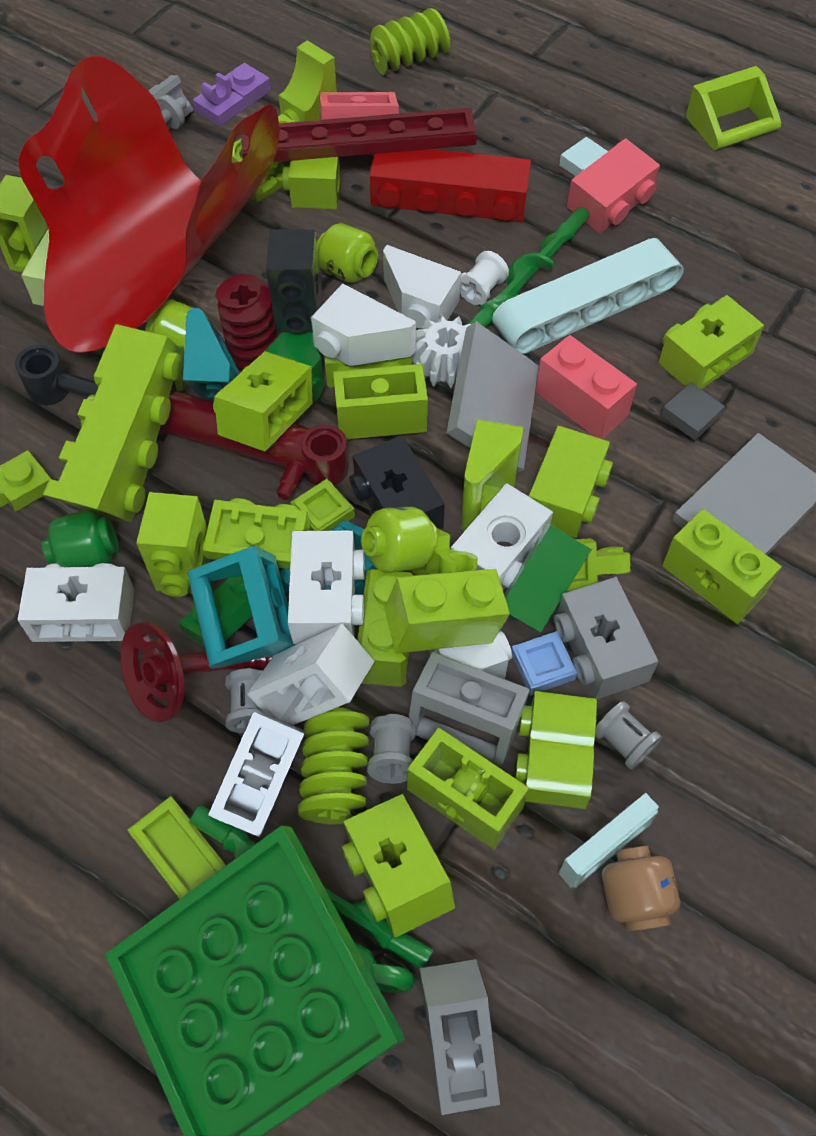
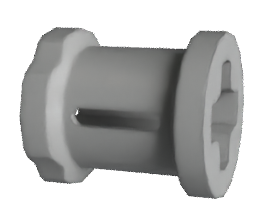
M239 669L232 671L225 677V686L230 690L231 711L225 718V725L230 731L245 733L253 712L256 710L263 712L247 695L263 670Z
M623 701L614 706L597 724L595 736L598 739L605 738L626 758L625 765L632 770L654 750L663 737L657 731L650 733L629 713L630 706Z
M388 714L376 717L371 721L370 735L374 738V755L368 762V774L374 780L382 783L394 784L407 781V769L413 762L410 758V743L415 738L416 726L410 718L403 715Z

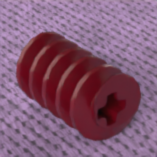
M247 274L235 275L224 280L217 288L215 295L218 300L217 308L225 345L237 368L243 370L256 360L278 337L269 286L264 280Z

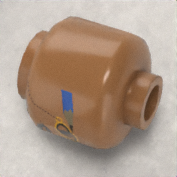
M649 845L617 850L618 862L608 864L602 871V880L610 917L614 921L625 923L627 931L671 925L669 916L675 914L680 908V899L671 861L664 856H651Z

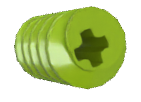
M428 8L423 13L416 12L410 17H401L397 22L392 20L387 22L385 26L377 25L373 27L370 36V46L375 67L379 74L385 75L388 69L387 62L393 71H397L400 69V59L406 67H409L413 63V56L417 62L421 63L425 61L426 53L432 59L437 57L438 48L441 53H448L450 49V36L440 13L433 8Z
M336 707L309 718L305 722L304 734L307 739L303 743L302 750L306 759L301 764V773L306 779L299 786L300 795L304 800L298 805V815L301 818L315 823L341 825L344 824L343 821L353 817L350 814L351 810L366 806L365 797L351 793L352 789L363 788L367 785V777L353 773V769L363 768L368 765L367 756L354 752L356 749L365 748L369 745L368 736L355 732V730L365 729L369 726L370 720L365 714Z

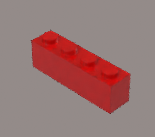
M435 149L377 153L374 155L369 175L371 206L523 222L531 159Z

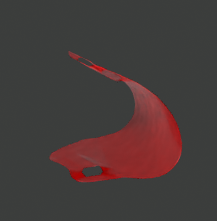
M89 56L82 59L71 69L53 115L39 132L26 140L18 160L21 179L44 217L49 229V245L44 280V311L46 323L51 334L60 346L68 351L78 353L102 349L107 346L116 324L137 329L168 299L264 184L276 155L280 135L277 110L272 104H268L247 116L234 127L216 161L202 180H200L182 159L154 96L121 65L103 56ZM81 88H84L96 113V121L91 117L82 98ZM241 134L248 136L249 145L246 157L240 162L232 163L235 139ZM41 156L51 157L63 176L64 184L55 190L49 189L37 169L36 163Z

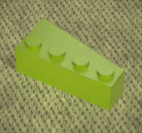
M115 325L94 374L95 384L98 386L95 395L92 394L87 399H83L77 414L81 419V430L75 442L66 440L59 456L62 462H66L59 481L49 479L43 495L81 510H93L100 515L133 523L135 513H138L144 504L145 488L143 485L147 471L153 467L157 459L158 445L156 440L160 426L165 424L169 417L171 407L169 395L173 381L178 380L183 368L182 349L168 336Z

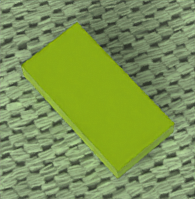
M170 796L130 827L128 832L178 898L181 899L226 865L198 829L189 823L190 819L172 796Z

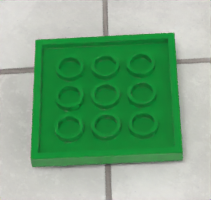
M281 825L105 953V957L183 1136H266L406 1040L294 830L289 826Z

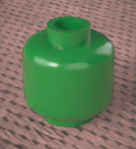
M83 510L52 520L48 528V538L42 540V549L48 564H58L61 567H93L100 563L111 564L113 553L119 550L117 536L110 519L107 516L100 517L93 510Z

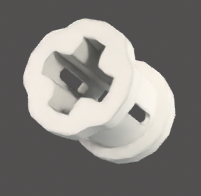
M492 251L481 252L475 260L476 265L469 272L461 274L460 294L467 302L473 305L484 304L490 297V291L496 284H502L509 276L506 262Z

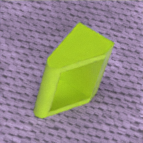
M757 66L693 86L685 117L713 150L778 130L781 127V119L767 79ZM749 108L759 119L721 132L717 120L718 117Z
M477 419L464 477L461 516L462 531H465L506 483L515 488L524 427Z

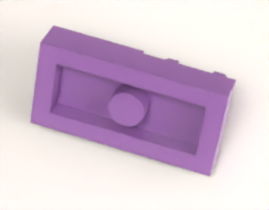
M245 62L225 76L217 73V83L211 86L206 82L202 83V94L193 99L194 110L220 127L271 91L270 78Z

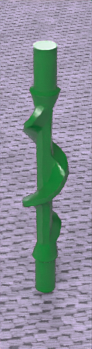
M578 207L563 223L558 225L554 233L548 235L541 242V251L539 253L524 254L514 260L509 267L508 286L495 298L480 306L481 310L467 324L477 321L487 328L492 322V316L496 309L503 302L518 296L520 289L538 269L542 268L546 271H551L555 265L554 261L551 260V256L563 243L575 237V233L589 219V212L584 207Z
M200 805L195 810L189 821L190 824L222 843L223 849L233 852L235 859L255 845L249 840L246 831L209 816L210 810L203 805ZM325 888L339 915L371 933L382 949L388 948L416 967L424 968L433 952L431 948L407 933L395 938L386 919L375 922L366 900H360L351 904Z

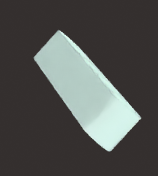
M648 239L503 302L493 313L492 324L509 345L520 353L526 354L671 289L680 280L684 268L659 239Z

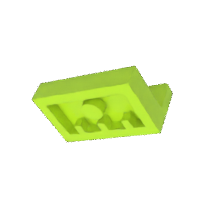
M234 498L230 501L214 500L202 549L206 559L218 560L255 545L275 555L278 568L290 569L292 531H311L308 512L288 504L270 507L255 505L253 502L241 498Z

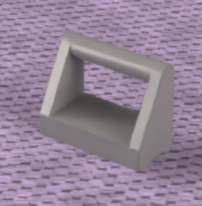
M432 652L412 691L409 718L416 726V736L429 740L439 727L500 769H503L530 689ZM426 710H431L499 737L498 745H493L425 718Z

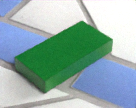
M547 523L520 567L518 574L504 594L510 615L541 633L558 606L562 594L566 593L592 549Z

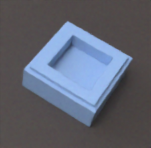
M557 631L512 646L513 660L526 688L530 689V696L534 695L535 691L542 692L576 679L577 671Z

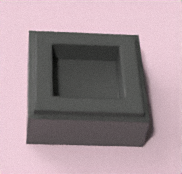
M690 382L663 407L661 417L693 440H696L722 416L725 406Z

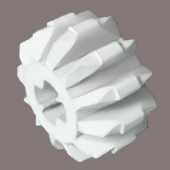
M441 315L437 323L426 319L422 329L416 330V351L412 355V365L423 364L424 377H430L433 387L442 381L452 388L457 378L465 331L471 325H462L460 316L453 321H446L444 316Z

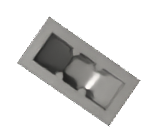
M477 960L419 968L441 1115L500 1105L488 996Z

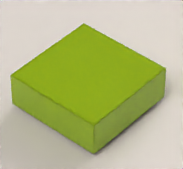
M325 479L290 502L291 505L308 512L311 531H330L341 521H350L355 517L354 507L328 479Z

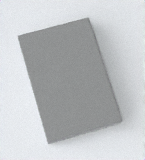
M477 321L469 325L465 331L446 433L471 448L477 419L524 427L517 471L519 473L524 470L539 365Z
M757 433L675 512L672 521L683 528L703 508L768 555L816 506V473L760 433Z

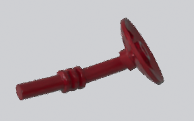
M147 621L133 624L128 628L123 637L120 651L121 671L128 694L136 708L146 718L154 722L168 721L179 712L184 697L183 674L248 668L264 670L273 658V656L212 669L209 667L206 652L178 654L168 635L159 626ZM147 634L155 635L159 639L151 640ZM157 648L162 650L164 653L160 654ZM139 650L145 653L144 659L140 664V671L138 664ZM166 684L167 690H164L160 685ZM153 695L160 700L168 699V707L158 704L151 696Z

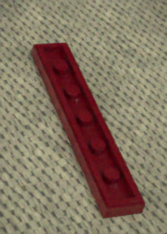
M471 108L279 123V143L273 162L476 145L477 132ZM241 134L242 156L244 159L248 151L249 137Z

